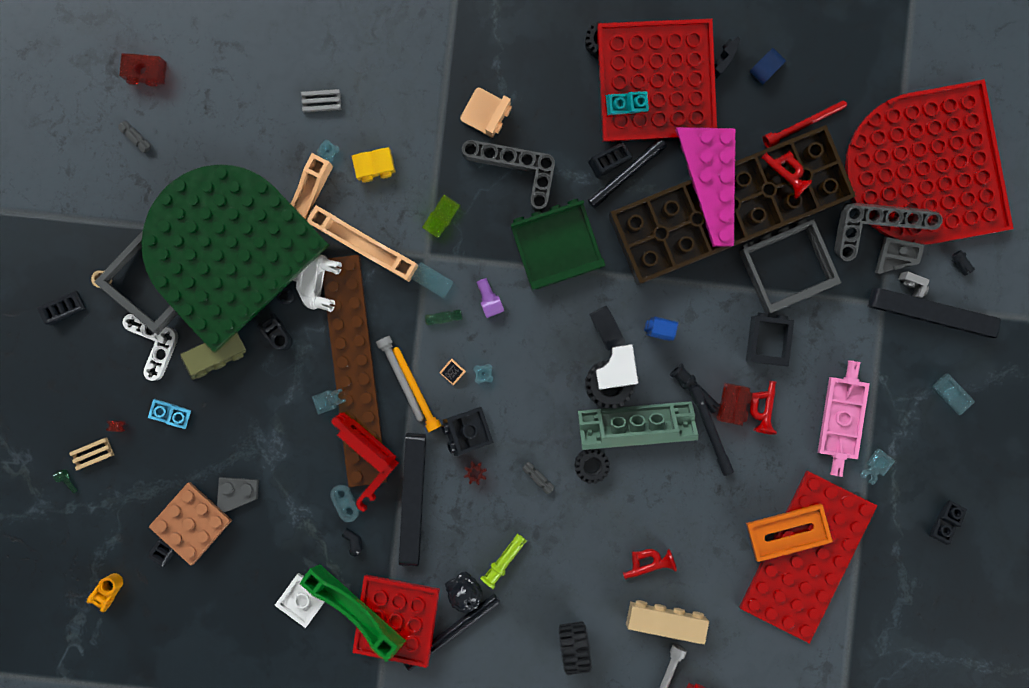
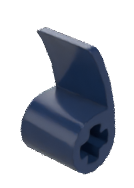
M772 48L749 72L763 85L786 60Z

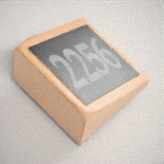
M451 359L439 373L454 385L466 371L456 361Z

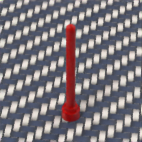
M841 101L778 133L770 132L764 135V145L767 149L777 145L780 140L846 108L847 102Z

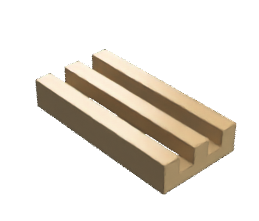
M103 438L69 453L73 457V463L76 464V470L114 455L108 438ZM103 443L105 444L102 448L78 457V454ZM105 450L108 451L107 454L97 457L83 464H81L80 462L81 460H84Z

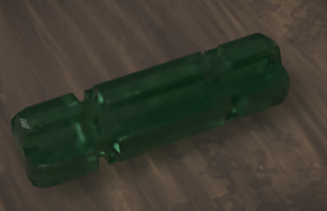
M459 309L453 310V312L447 311L435 313V315H425L426 325H433L436 322L439 324L451 322L452 320H461L463 318L462 311Z

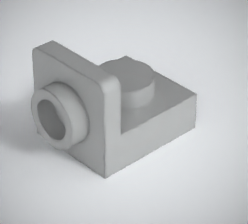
M911 272L900 273L898 280L904 282L903 285L915 288L912 296L923 298L927 294L929 279Z

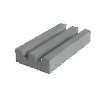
M339 89L301 92L303 112L341 110ZM335 95H336V97H329V98L307 99V97H321V96H335ZM337 102V105L307 107V104Z

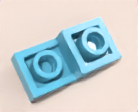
M153 399L148 418L186 429L191 410Z

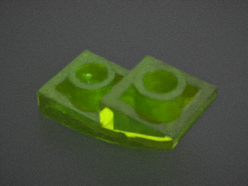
M443 195L422 228L439 238L461 205L448 196Z

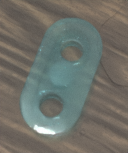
M346 485L334 487L330 496L340 518L345 522L354 521L359 515V509L356 506V501L350 489ZM343 491L344 497H340L338 492ZM347 508H351L353 510V514H348Z

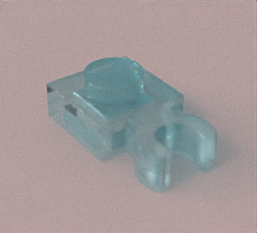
M342 389L332 392L328 390L312 396L318 415L337 408L336 405L346 401V399L340 400L338 398V394L342 392Z
M877 449L866 463L870 468L864 470L860 476L866 478L870 474L871 479L868 483L873 485L877 482V475L884 476L895 460L881 449Z

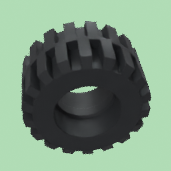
M605 360L593 365L588 371V375L585 378V389L587 390V395L594 403L604 408L613 409L623 406L626 401L630 400V396L634 393L633 388L635 384L620 386L619 391L614 395L603 394L598 388L596 370L604 367L609 362V360Z
M582 621L560 624L559 638L565 673L572 675L591 672L592 665L585 623Z

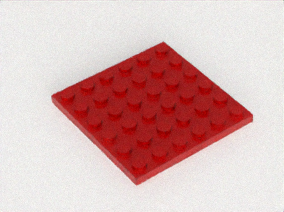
M713 19L597 24L603 142L679 138L675 130L676 128H717ZM647 91L649 111L607 115L606 95Z

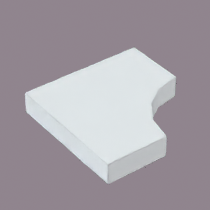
M632 345L612 348V356L609 362L604 367L596 370L599 389L638 384Z

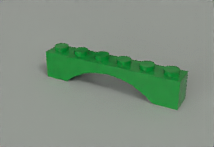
M319 564L310 568L299 584L312 596L328 603L345 615L361 631L371 649L384 661L387 662L395 656L406 641L322 565Z

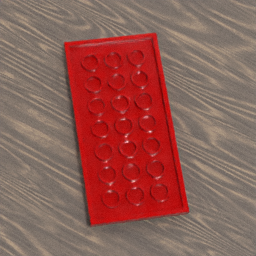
M806 470L786 512L822 504L833 542L762 561L739 608L810 644L877 505ZM809 523L778 531L772 540L810 531L813 529V524Z

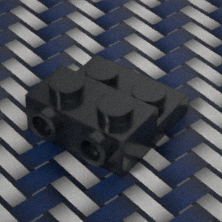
M482 407L443 419L444 424H441V429L444 435H448L450 442L447 443V447L451 454L454 453V456H460L494 443Z

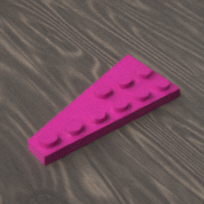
M676 128L675 130L677 136H679L681 149L686 158L694 190L698 196L699 205L706 221L712 246L732 247L734 246L735 129Z

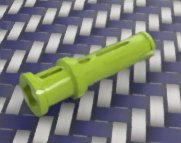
M517 533L496 562L491 563V568L480 579L490 588L494 589L496 582L501 576L506 574L505 569L527 540Z

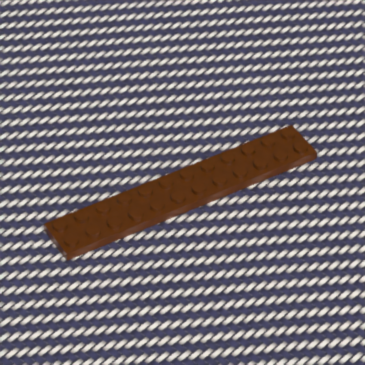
M360 255L328 258V260L341 262L342 267H336L341 269L339 274L325 271L323 278L325 298L335 301V305L330 304L335 307L332 312L327 311L339 413L344 412L383 444ZM343 441L348 487L370 485L380 472Z

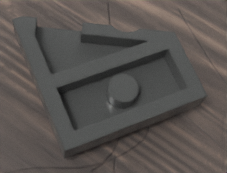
M220 477L217 507L225 513L258 499L259 479Z

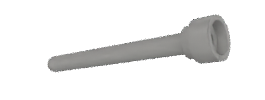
M390 335L376 341L378 348L385 352L416 419L422 422L424 420L423 413L391 349L393 347L391 343L393 342Z
M675 644L672 645L670 650L671 660L660 688L669 687L678 662H681L687 653V650Z

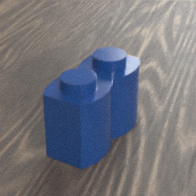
M654 316L649 321H646L644 331L647 332V336L673 341L678 322Z

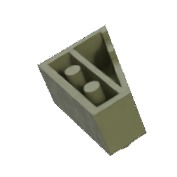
M236 333L217 352H213L204 343L180 354L191 379L194 380L208 374L207 372L213 369L222 368L230 360L236 361L244 357L243 354L246 353V349L238 333Z

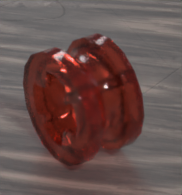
M107 421L109 427L106 428V431H125L123 428L125 421Z

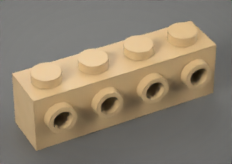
M636 600V603L630 602L626 626L629 630L704 645L709 620L703 613L693 611L692 614L686 613L681 608H674V610L666 609V606L661 604L650 606L647 605V602Z

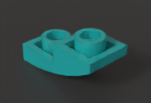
M647 91L606 95L607 115L649 111Z

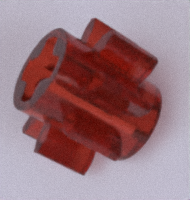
M471 461L470 468L465 466L464 469L468 471V474H465L464 478L469 477V484L476 481L480 485L481 478L486 480L483 472H486L487 468H481L482 462L475 465ZM474 468L476 469V471L481 472L478 474L477 478L475 477V475L470 474L472 473Z

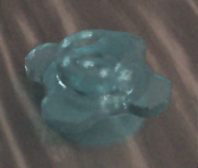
M324 140L320 148L317 149V155L323 156L327 161L332 162L333 157L339 153L340 149L338 146H334L330 140Z
M490 364L485 366L476 365L473 370L476 372L475 382L477 384L493 381L494 378L491 375L492 366Z

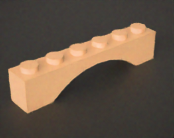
M313 153L303 169L298 188L291 202L292 206L305 219H307L333 168L329 161Z
M315 205L307 219L308 223L408 282H410L418 268L417 263L365 235Z

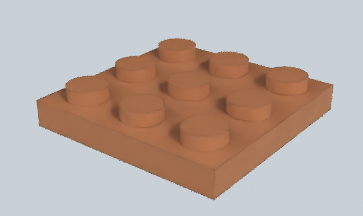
M188 482L151 523L149 528L189 565H194L230 524L232 519L191 482Z

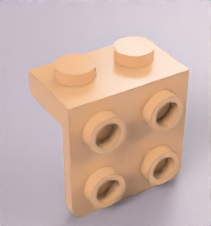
M478 87L460 117L461 121L493 138L495 133L498 134L503 126V123H501L503 118L507 117L512 109L511 99L506 96L500 99Z

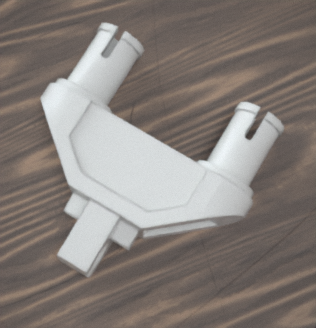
M320 254L293 279V281L297 282L296 289L306 307L313 310L320 308L329 312L333 311L335 306L330 304L335 305V301L323 298L320 295L325 271L339 274L341 269L336 267H342L341 262L328 260L326 256Z

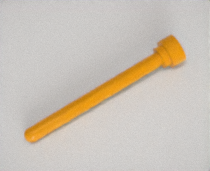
M394 347L392 351L427 420L425 421V427L429 433L441 427V422L436 417H433L400 349Z

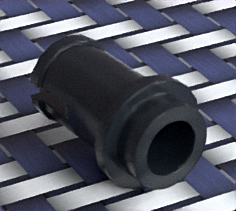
M960 250L951 256V261L956 263L962 274L966 276L968 271L972 273L975 268L967 259L966 252Z

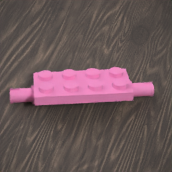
M848 360L846 377L843 379L829 377L817 453L828 454L833 457L830 475L843 477L845 460L847 458L858 459L870 383L859 382L858 374L861 362Z

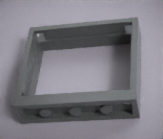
M806 219L795 223L797 227L792 229L789 226L778 230L779 234L772 237V234L761 237V242L757 244L754 241L743 245V250L739 251L765 313L775 312L841 283L814 219L809 222ZM806 230L827 280L770 303L749 253Z
M142 231L94 283L147 328L159 335L178 313L169 306L154 322L109 284L110 280L142 248Z

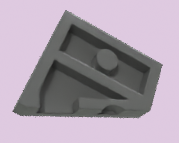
M884 237L875 273L882 274L886 271L920 264L924 245Z

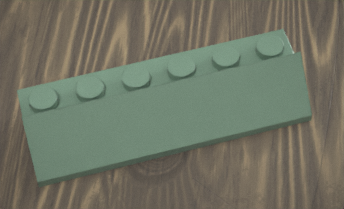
M692 401L578 411L582 450L698 440L699 436Z

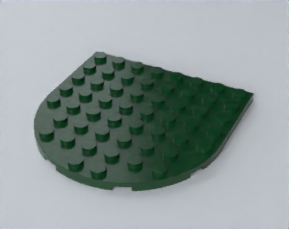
M233 165L204 166L176 178L166 186L152 204L142 233L143 261L151 282L161 296L213 352H217L329 246L324 238L269 181L250 170Z

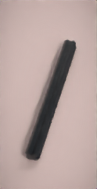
M493 594L476 609L470 611L433 639L430 656L500 603L499 598ZM404 663L408 671L416 667L415 665Z

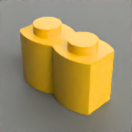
M389 147L352 155L356 178L362 180V182L373 181V178L377 176L388 178L392 176V173L396 172Z

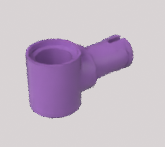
M487 278L477 281L476 283L482 296V302L480 303L486 318L503 312L504 308L499 296L492 292Z

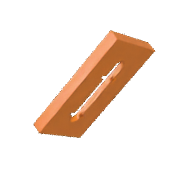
M822 504L746 523L757 562L833 542ZM809 523L813 524V529L810 531L771 541L765 540L767 534Z

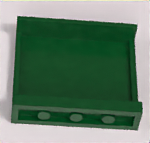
M573 199L568 201L566 206L555 205L550 207L548 212L542 213V211L532 213L530 218L524 219V217H519L513 220L514 223L510 224L532 291L605 267L604 259L601 258L584 207V200Z

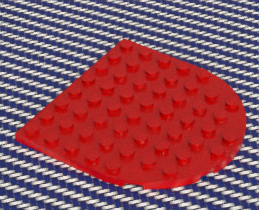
M985 79L894 97L870 112L857 127L849 143L845 161V171L856 197L852 198L853 203L929 209L942 216V224L937 229L870 224L878 232L889 238L928 245L1014 229ZM875 210L869 213V219L874 217ZM894 212L889 214L888 220L894 218ZM913 213L908 216V222L913 219ZM932 215L928 217L927 223L932 221Z

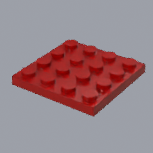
M365 575L360 600L406 640L395 656L389 660L427 668L430 659L440 588ZM356 627L352 653L382 659L371 649L364 635Z

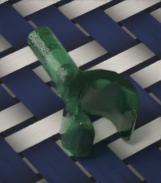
M60 470L53 474L54 480L57 483L64 481L73 494L78 491L70 482L67 470Z

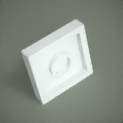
M298 573L275 606L306 628L324 604V601L312 596L299 584L304 576Z

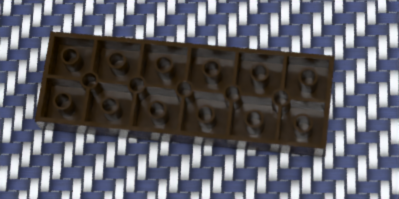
M827 125L735 161L734 246L856 197ZM791 151L794 158L803 166V176L799 180H812V183L798 198H794L792 185L768 165L764 159H761L766 152L772 158L777 159ZM787 162L782 164L790 173H795V169ZM692 180L610 212L609 218L637 285L731 248L727 246H712L706 221L701 211L700 202L695 193Z

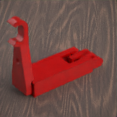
M341 412L332 419V424L340 430L337 436L380 472L356 501L357 508L365 512L367 505L363 504V499L365 497H368L370 501L376 499L374 492L399 462L395 460L396 455L358 422L351 419L344 412Z

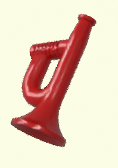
M791 151L777 159L772 158L766 152L761 158L792 185L795 199L812 183V180H799L803 176V166L794 158ZM787 162L795 169V173H790L782 164Z
M769 381L768 390L765 392L750 393V413L754 419L762 421L759 426L754 428L755 432L771 435L777 434L771 424L775 384L777 383L775 381ZM759 399H766L763 413L758 412Z
M646 549L640 552H632L633 569L626 573L623 572L625 580H627V578L636 577L661 568H669L677 572V567L670 549L667 550L666 555L662 559L656 550ZM653 557L654 561L640 567V559Z

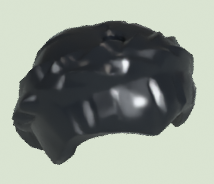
M462 572L456 578L445 583L449 603L452 608L462 613H468L479 606L482 590L476 579L471 577L468 572Z

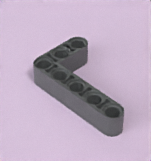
M474 140L465 141L462 146V153L468 161L535 173L530 201L531 208L534 211H543L547 207L555 160L551 155ZM474 147L476 152L469 155L466 153V149ZM492 150L495 155L492 158H487L484 155L485 152ZM505 154H512L514 158L512 161L507 162L503 159V156ZM529 157L532 159V163L525 165L522 163V159ZM544 160L551 163L550 168H543L541 162ZM540 179H545L548 185L546 187H540L537 184V181ZM536 198H542L544 200V204L542 206H536L534 204V200Z
M847 203L841 209L834 248L835 254L845 261H851L856 257L863 224L933 230L941 226L942 216L929 209ZM853 208H855V209H856L855 215H854L853 217H850V216H849L850 211H851ZM875 210L874 217L869 219V213ZM894 212V218L888 220L889 214ZM913 213V219L908 222V216ZM932 215V221L927 223L928 217ZM852 228L851 235L846 236L847 229ZM849 247V252L843 255V249Z

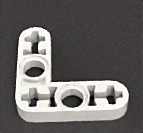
M132 314L126 315L123 319L125 329L155 341L143 371L145 378L151 381L161 379L178 341V333L166 326L159 335L155 333L149 335L146 332V326ZM130 319L142 324L141 327L129 323ZM170 333L172 339L167 340V338L164 337V335ZM162 343L165 345H169V348H167L166 346H160V344ZM159 349H163L166 353L165 358L159 360L156 355ZM153 361L162 363V365L154 364ZM150 369H155L158 372L157 375L152 376Z

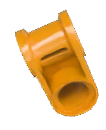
M117 573L103 578L89 595L86 602L94 604L100 608V612L104 613L122 587L123 578ZM109 581L112 582L113 587L109 585Z

